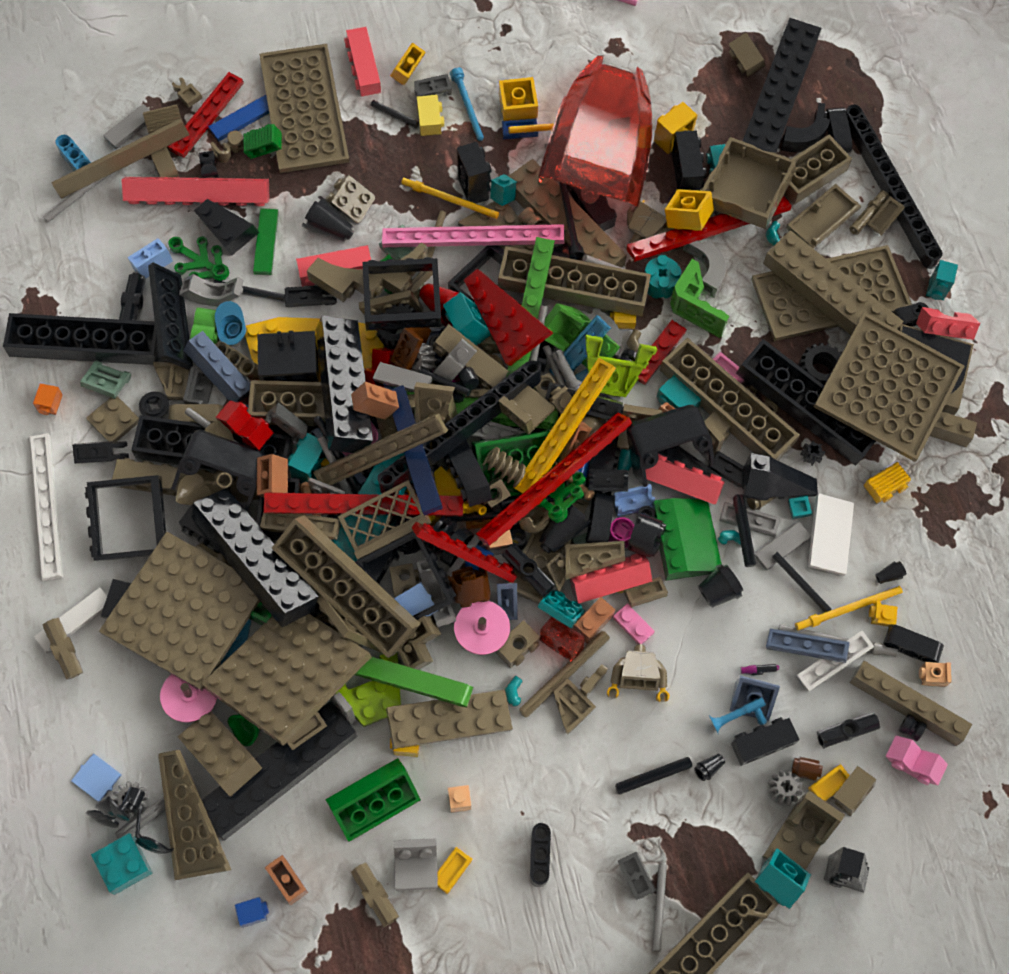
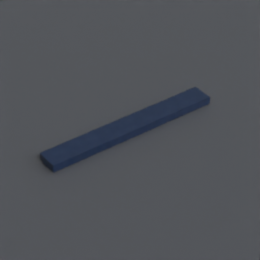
M404 385L391 389L396 391L399 408L392 413L397 431L416 424ZM423 444L405 451L404 454L422 513L425 516L443 509Z

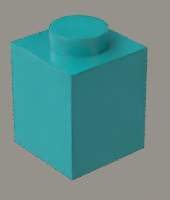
M505 174L492 179L490 199L501 206L514 201L517 182Z

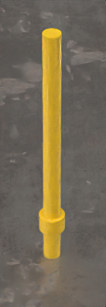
M407 178L402 179V185L413 188L416 192L430 194L495 219L499 216L497 211L424 185L423 182L412 181Z
M898 586L820 615L808 616V619L795 623V628L799 631L810 626L812 628L816 627L826 620L874 604L876 600L882 601L903 593L902 588Z

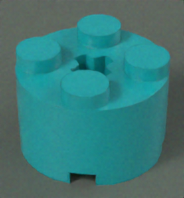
M660 255L650 260L646 265L644 273L651 274L647 292L651 297L657 299L658 297H664L666 299L672 296L674 286L681 277L682 272L679 265L673 259Z

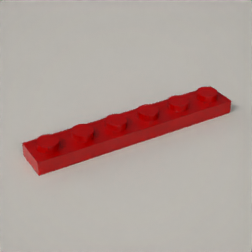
M228 72L185 125L189 135L168 146L169 151L185 158L209 128L208 126L214 122L244 84L243 79Z
M415 522L412 526L415 535L420 539L511 583L517 578L511 565L503 562V564L498 562L492 555L488 554L485 556L479 549L475 547L469 548L463 541L459 539L453 540L443 531H434V528L427 523L422 525Z

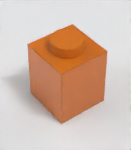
M40 383L33 404L37 411L43 415H56L63 394L57 386Z

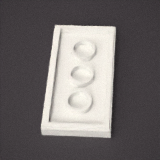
M823 494L816 495L808 567L841 576L846 575L854 508L853 502Z

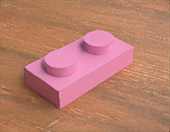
M628 603L613 616V619L637 644L642 645L655 632Z

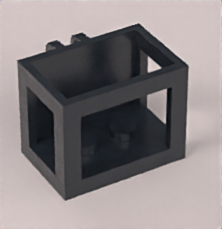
M292 330L285 333L277 331V333L257 334L258 376L260 381L319 382V359L315 331L293 332Z

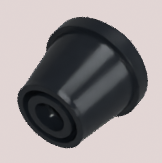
M721 563L715 566L716 569L698 585L701 594L712 608L735 598L738 600L743 596L741 592L744 590L739 580L728 565L723 566Z

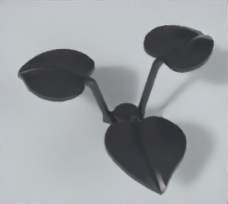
M129 788L120 807L108 796L96 803L95 807L98 810L86 812L89 817L107 827L117 828L119 823L114 820L115 818L129 821L130 817L124 811L134 813L135 810H138L135 838L137 839L135 842L152 853L166 854L174 850V848H167L150 837L140 835L141 812L144 807L140 804L145 793L138 788Z

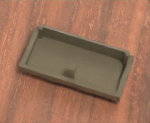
M835 184L788 223L786 228L814 249L853 214L861 209V205Z

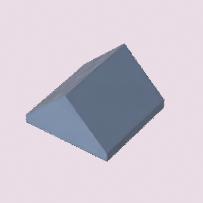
M740 675L735 682L730 711L733 712L763 697L766 705L761 707V710L766 720L769 721L780 686ZM754 711L745 714L746 716L756 718Z

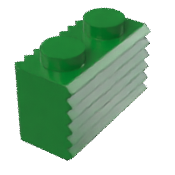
M267 124L265 127L252 129L244 133L243 152L250 159L281 150L282 132L274 124Z

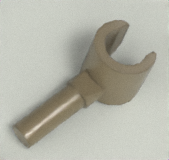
M744 903L739 904V907L747 909L746 914L738 913L739 917L746 918L749 915L767 919V913L754 911Z

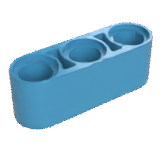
M64 134L56 138L55 143L61 156L73 171L91 163L70 136Z

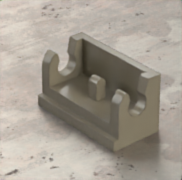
M857 766L833 796V799L836 800L834 803L848 813L849 816H852L874 788L877 779Z

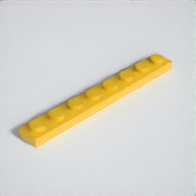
M601 358L597 359L526 467L525 475L515 487L516 490L523 494L550 470L616 368L612 364Z

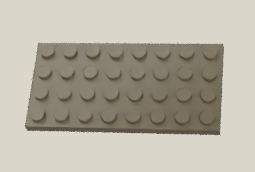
M320 44L259 53L271 124H274L282 132V149L276 151L279 172L285 173L349 163L328 45Z
M888 245L827 258L829 262L891 312L897 308L912 305ZM773 271L752 275L751 280L774 342L840 327Z

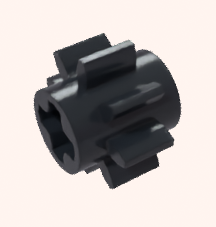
M814 441L810 445L805 443L803 446L804 450L800 453V455L804 456L803 462L811 463V466L816 461L821 463L822 456L825 454V451H822L821 448L822 444H817Z

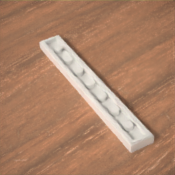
M49 433L29 436L41 579L43 581L63 578L51 439Z

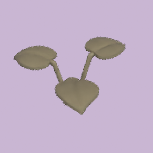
M220 420L212 422L204 430L234 441L231 431ZM217 470L214 474V480L203 481L199 474L183 476L178 483L175 500L180 504L193 505V502L210 495V489L206 484H218L221 488L230 486V492L238 502H247L249 496L243 495L237 490L236 484L239 477L236 476V479H234L229 473ZM257 488L253 500L259 499V496H257Z

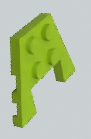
M585 335L588 373L598 358L612 364L616 368L600 393L626 397L639 379L638 376L642 370L649 364L648 361L652 355L656 354V346L639 344L636 359L633 362L599 356L603 338Z
M397 653L389 658L384 654L379 656V659L398 664ZM370 681L349 690L346 684H344L335 693L336 695L340 692L350 704L356 720L362 727L386 719L387 707L401 705L400 688L376 681Z

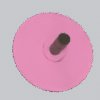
M491 601L472 603L470 607L462 608L456 616V622H454V632L457 641L465 650L477 655H487L496 652L506 643L510 633V622L506 612L499 605Z
M172 674L166 679L160 692V702L165 713L172 719L185 723L198 721L202 715L209 714L217 701V698L207 690L203 689L201 691Z

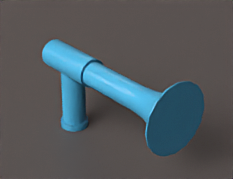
M763 697L727 715L717 718L709 715L718 734L724 724L753 711L758 724L763 725L767 723V720L762 713L761 707L765 706L766 703Z

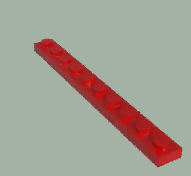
M784 195L773 216L791 210L792 205ZM722 213L710 217L702 230L673 229L627 244L626 250L634 261H638L750 223Z
M620 413L614 415L476 533L478 539L489 546L496 542L500 536L507 530H510L514 524L525 517L528 512L539 505L542 500L553 493L556 488L568 480L570 476L582 468L619 434L624 432L632 424L630 418Z
M264 493V514L342 515L380 494ZM398 495L397 498L408 501L409 495ZM439 495L443 509L427 515L463 517L462 497ZM389 497L383 498L380 507L390 510L393 499ZM396 500L393 511L403 514L407 503ZM409 505L406 516L420 515L416 506ZM371 506L365 507L363 515H374L376 508ZM379 509L377 515H388L389 512Z

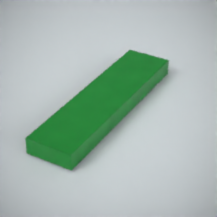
M260 208L259 234H257L253 268L254 274L272 275L279 216L278 209Z

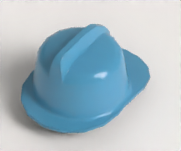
M232 301L221 303L215 312L217 334L221 342L235 345L246 334L243 312L237 303Z

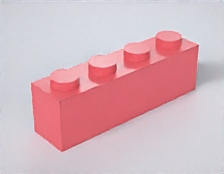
M361 27L346 30L347 37L344 38L345 47L350 50L347 53L349 62H353L351 66L352 75L357 78L354 80L356 90H360L361 97L381 93V83L367 28Z
M367 245L296 259L301 285L314 286L315 284L308 280L307 270L317 258L339 267L359 270L363 269L362 262L371 260Z
M658 454L656 465L645 470L647 480L714 505L717 504L725 483L721 481L722 477L718 475H705L703 470L699 468H686L685 463L677 460L674 463L667 461L668 457Z
M636 553L625 558L623 562L571 578L570 583L573 596L578 604L652 582V575L646 556Z

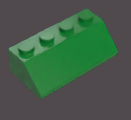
M397 758L325 800L347 841L350 842L419 802L421 799L405 767Z

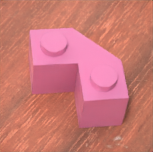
M895 736L885 756L891 762L892 767L906 772L925 785L934 784L938 786L948 766L939 754L921 750L912 739Z

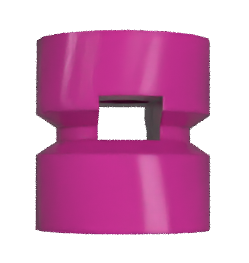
M625 517L615 519L611 523L608 542L624 541L625 549L628 548L634 529L633 522Z

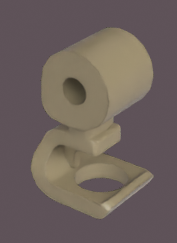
M231 131L228 134L227 143L222 144L224 151H220L214 142H211L212 151H214V155L219 162H228L231 157V151L238 153L243 149V135L241 132Z

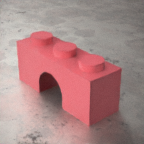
M922 307L916 322L924 333L974 340L980 326V322L971 314L955 312L953 317L943 314L939 309Z

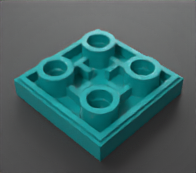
M552 590L537 606L569 628H572L586 611L582 608L581 604L569 600L565 597L564 593L557 590Z

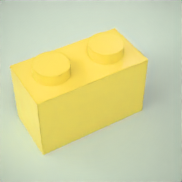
M438 95L417 96L420 135L441 134V127H444V117L440 116V112L443 111L442 102H438Z

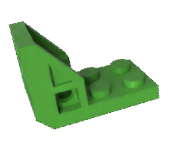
M692 259L674 286L670 301L672 312L721 338L730 316L723 310L710 306L708 302L699 300L704 290L699 262Z
M556 303L545 319L544 325L553 332L545 341L565 352L591 320L574 307ZM607 334L603 337L599 356L613 358L620 346ZM587 357L582 361V364H583L586 368H587Z

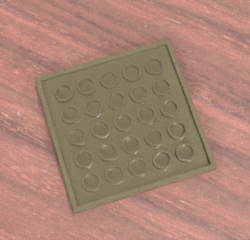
M864 312L813 407L916 462L964 365Z
M166 532L99 632L202 691L204 688L201 683L217 669L260 600L231 566Z
M310 614L284 627H281L272 616L267 623H264L201 684L205 690L284 746L371 658V655L348 638L345 640L340 637L337 631Z

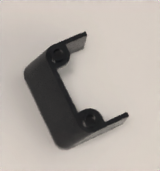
M686 405L634 421L626 430L632 471L644 487L648 486L645 469L656 465L658 462V451L692 441L694 448L699 451L711 466L715 465L712 438L700 411L694 405Z
M196 430L188 441L171 489H176L182 474L194 475L198 472L200 465L203 464L239 477L236 484L237 490L241 494L249 496L245 506V510L248 512L257 488V458L265 456V454L255 448L204 430Z

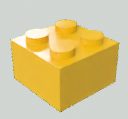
M533 77L499 80L498 93L503 121L538 118V101Z
M684 102L674 105L666 115L663 114L658 118L654 142L669 154L672 150L675 133L694 131L698 115Z
M677 189L665 208L667 227L694 231L702 230L714 211L711 191Z

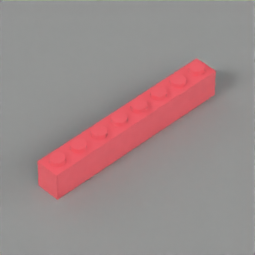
M124 177L122 179L123 201H128L129 204H139V201H146L147 204L164 202L166 205H173L175 202H182L183 205H192L193 202H200L202 204L206 199H209L212 202H218V205L222 206L229 205V203H236L237 206H245L247 203H254V206H264L269 201V179Z

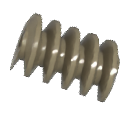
M498 447L489 452L482 465L484 466L488 463L487 470H491L494 467L493 474L495 475L501 472V479L508 476L507 483L514 480V488L525 475V465H519L518 460L512 461L513 457L510 455L506 457V452H500Z

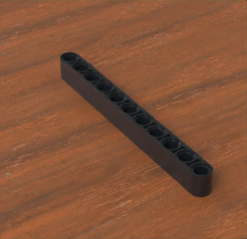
M855 104L848 106L846 113L851 138L879 188L886 191L889 197L891 196L905 207L898 215L897 220L922 265L928 269L935 268L943 254L940 246L863 110Z
M531 360L523 364L445 423L448 429L445 434L423 443L430 467L502 413L499 400L503 396L513 400L527 386H530L532 389L537 386L542 380L540 363ZM405 455L378 475L377 480L381 494L408 480L410 482L413 481Z

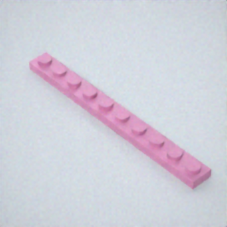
M564 224L383 228L382 246L383 248L417 247L421 242L427 247L535 245L536 237L555 240V244H564Z

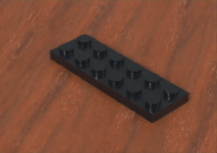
M152 262L148 265L159 358L189 370L193 366V361L184 352V348L190 338L185 300L183 296L179 295L182 277L180 274Z

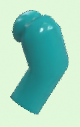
M773 221L765 233L768 242L773 246L781 240L777 234V230L780 227V223L777 221Z
M735 530L722 531L718 537V541L723 545L727 544L730 540L741 545L739 533Z
M514 676L505 689L507 702L512 706H518L521 703L517 689L523 681L518 676Z

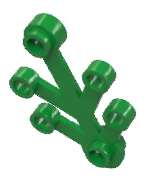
M200 236L196 240L200 249V255L185 247L180 237H172L169 240L168 245L172 252L182 253L195 261L175 264L174 269L177 274L183 275L188 270L206 268L209 271L200 273L193 271L189 276L194 274L202 279L213 278L217 281H224L228 278L229 269L226 265L222 264L221 256L223 251L219 245H214L211 248V253L215 259L214 265L208 258V241L206 237Z
M575 473L572 476L573 482L566 488L565 481L556 491L548 495L555 500V505L549 503L546 498L537 505L549 511L548 516L554 522L564 521L568 515L567 509L577 499L583 497L584 492L579 486L586 480L583 473ZM571 493V496L566 501H564V499Z

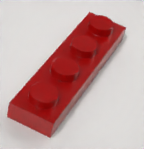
M674 320L670 321L652 344V346H656L657 352L655 355H652L648 361L649 364L642 370L637 381L643 385L648 383L661 366L662 361L672 352L685 335L686 328Z

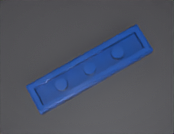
M262 96L208 126L210 132L219 142L227 138L231 131H239L269 114L267 96Z

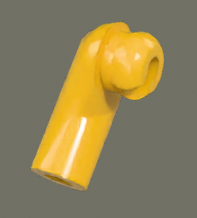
M467 501L463 503V514L476 511L478 514L483 515L487 511V508L482 504L469 507Z

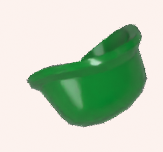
M234 714L228 718V725L237 740L244 747L251 746L256 741L261 729L240 714Z

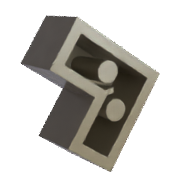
M423 616L417 620L421 625L398 651L407 667L420 670L434 662L425 644L441 635V632L434 618L429 616Z

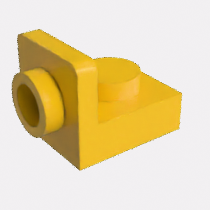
M876 600L869 608L871 624L888 627L891 624L896 625L898 607L883 605L881 601Z

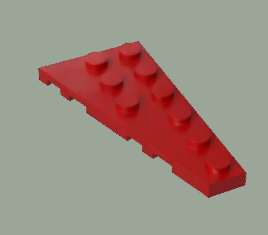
M476 269L464 279L507 365L512 366L553 334L541 321L536 319L479 269Z

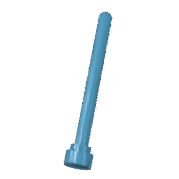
M460 67L454 68L449 73L451 80L457 83L477 140L482 141L484 136L463 82L464 72Z

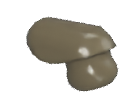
M634 329L627 340L628 349L636 353L639 348L638 339L641 336L639 330Z

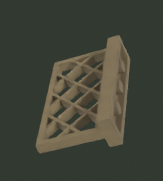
M409 480L338 516L354 548L357 560L414 532L412 526L415 522L422 525L423 523L431 524L427 515L424 516L418 497ZM406 486L410 492L408 501L397 498L400 489ZM385 497L393 499L390 510L380 507L381 501ZM396 500L407 503L403 514L393 511ZM409 505L416 506L420 515L414 518L406 516ZM367 506L376 508L372 519L362 516ZM379 509L389 512L386 524L376 521ZM392 514L402 517L401 523L397 527L389 525ZM350 515L358 517L355 528L348 526L344 518ZM361 518L371 521L368 532L358 529ZM374 523L385 526L383 533L379 536L371 534ZM357 532L367 535L365 543L360 546L355 541Z

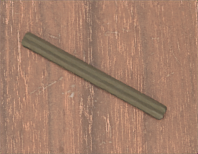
M604 631L597 634L520 707L519 712L524 717H529L553 694L554 690L567 678H570L610 639L609 635Z

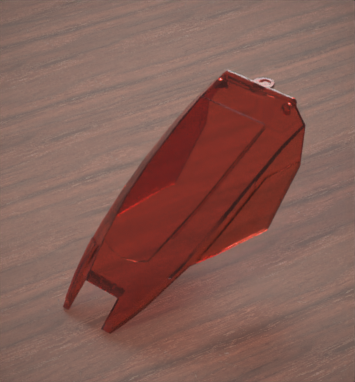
M598 55L579 73L561 102L544 150L538 182L541 183L543 178L554 179L555 181L582 189L581 197L586 203H595L599 196L602 195L621 202L630 203L632 205L631 212H634L639 207L652 142L653 124L649 89L644 73L638 66L634 74L603 64L604 55Z

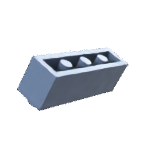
M203 331L187 342L184 352L229 401L238 403L250 393V383Z

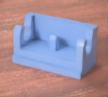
M159 239L154 240L127 257L135 272L137 271V273L145 276V278L149 277L148 265L152 262L162 267L173 262L168 249Z
M647 484L648 486L646 487L639 486L628 489V492H615L613 494L615 496L614 509L617 518L638 513L639 509L643 506L652 507L655 497H652L651 484Z

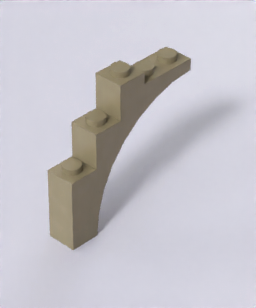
M421 242L412 252L400 260L407 258L424 259L428 257L427 246ZM317 258L307 270L308 280L342 302L350 298L355 290L364 295L363 269L343 268ZM416 272L369 274L370 299L379 296L384 288L393 294L411 290L413 287L412 277Z

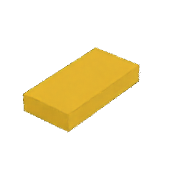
M840 764L808 787V790L822 800L827 801L836 794L850 775Z
M455 847L437 872L438 888L447 895L473 860L458 847Z

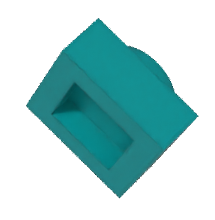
M808 496L791 498L787 501L792 519L812 515Z

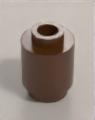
M794 757L791 772L800 778L816 781L817 777L821 778L823 765H819V760Z

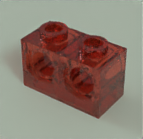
M552 616L540 629V641L570 662H573L584 648L585 637Z

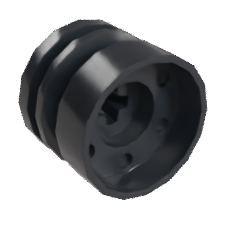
M443 516L433 526L434 531H443L451 539L463 541L466 546L474 537V533L465 527H460L456 530L457 522L451 521L449 516ZM429 542L427 543L429 549H433L436 555L441 552L440 561L449 567L458 558L456 555Z

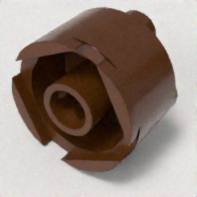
M470 566L453 571L452 576L448 575L449 586L451 585L456 593L454 597L455 603L460 604L462 608L470 607L472 603L490 600L491 591L486 570L478 567L479 570H473V567Z

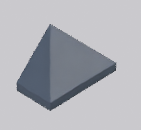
M517 583L497 584V605L506 612L509 620H518Z

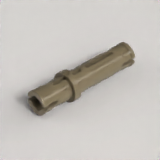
M881 190L873 200L869 201L867 208L849 227L853 234L858 235L889 198V194L886 191Z

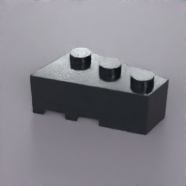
M206 199L194 209V212L231 255L235 254L259 234V231L252 223L209 199Z
M842 847L829 855L824 880L829 881V885L841 888L845 886L864 893L870 869L868 862H866L865 853Z

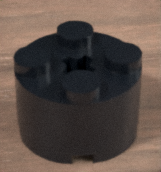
M640 513L638 516L640 520L638 524L635 523L628 550L651 558L659 550L660 542L657 541L664 534L667 524H664L660 519Z

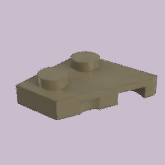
M153 362L168 400H183L190 369H184L170 362Z

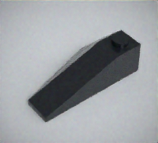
M751 453L743 466L744 497L763 501L774 497L785 499L787 496H794L796 498L803 496L813 497L818 494L816 478L771 457Z

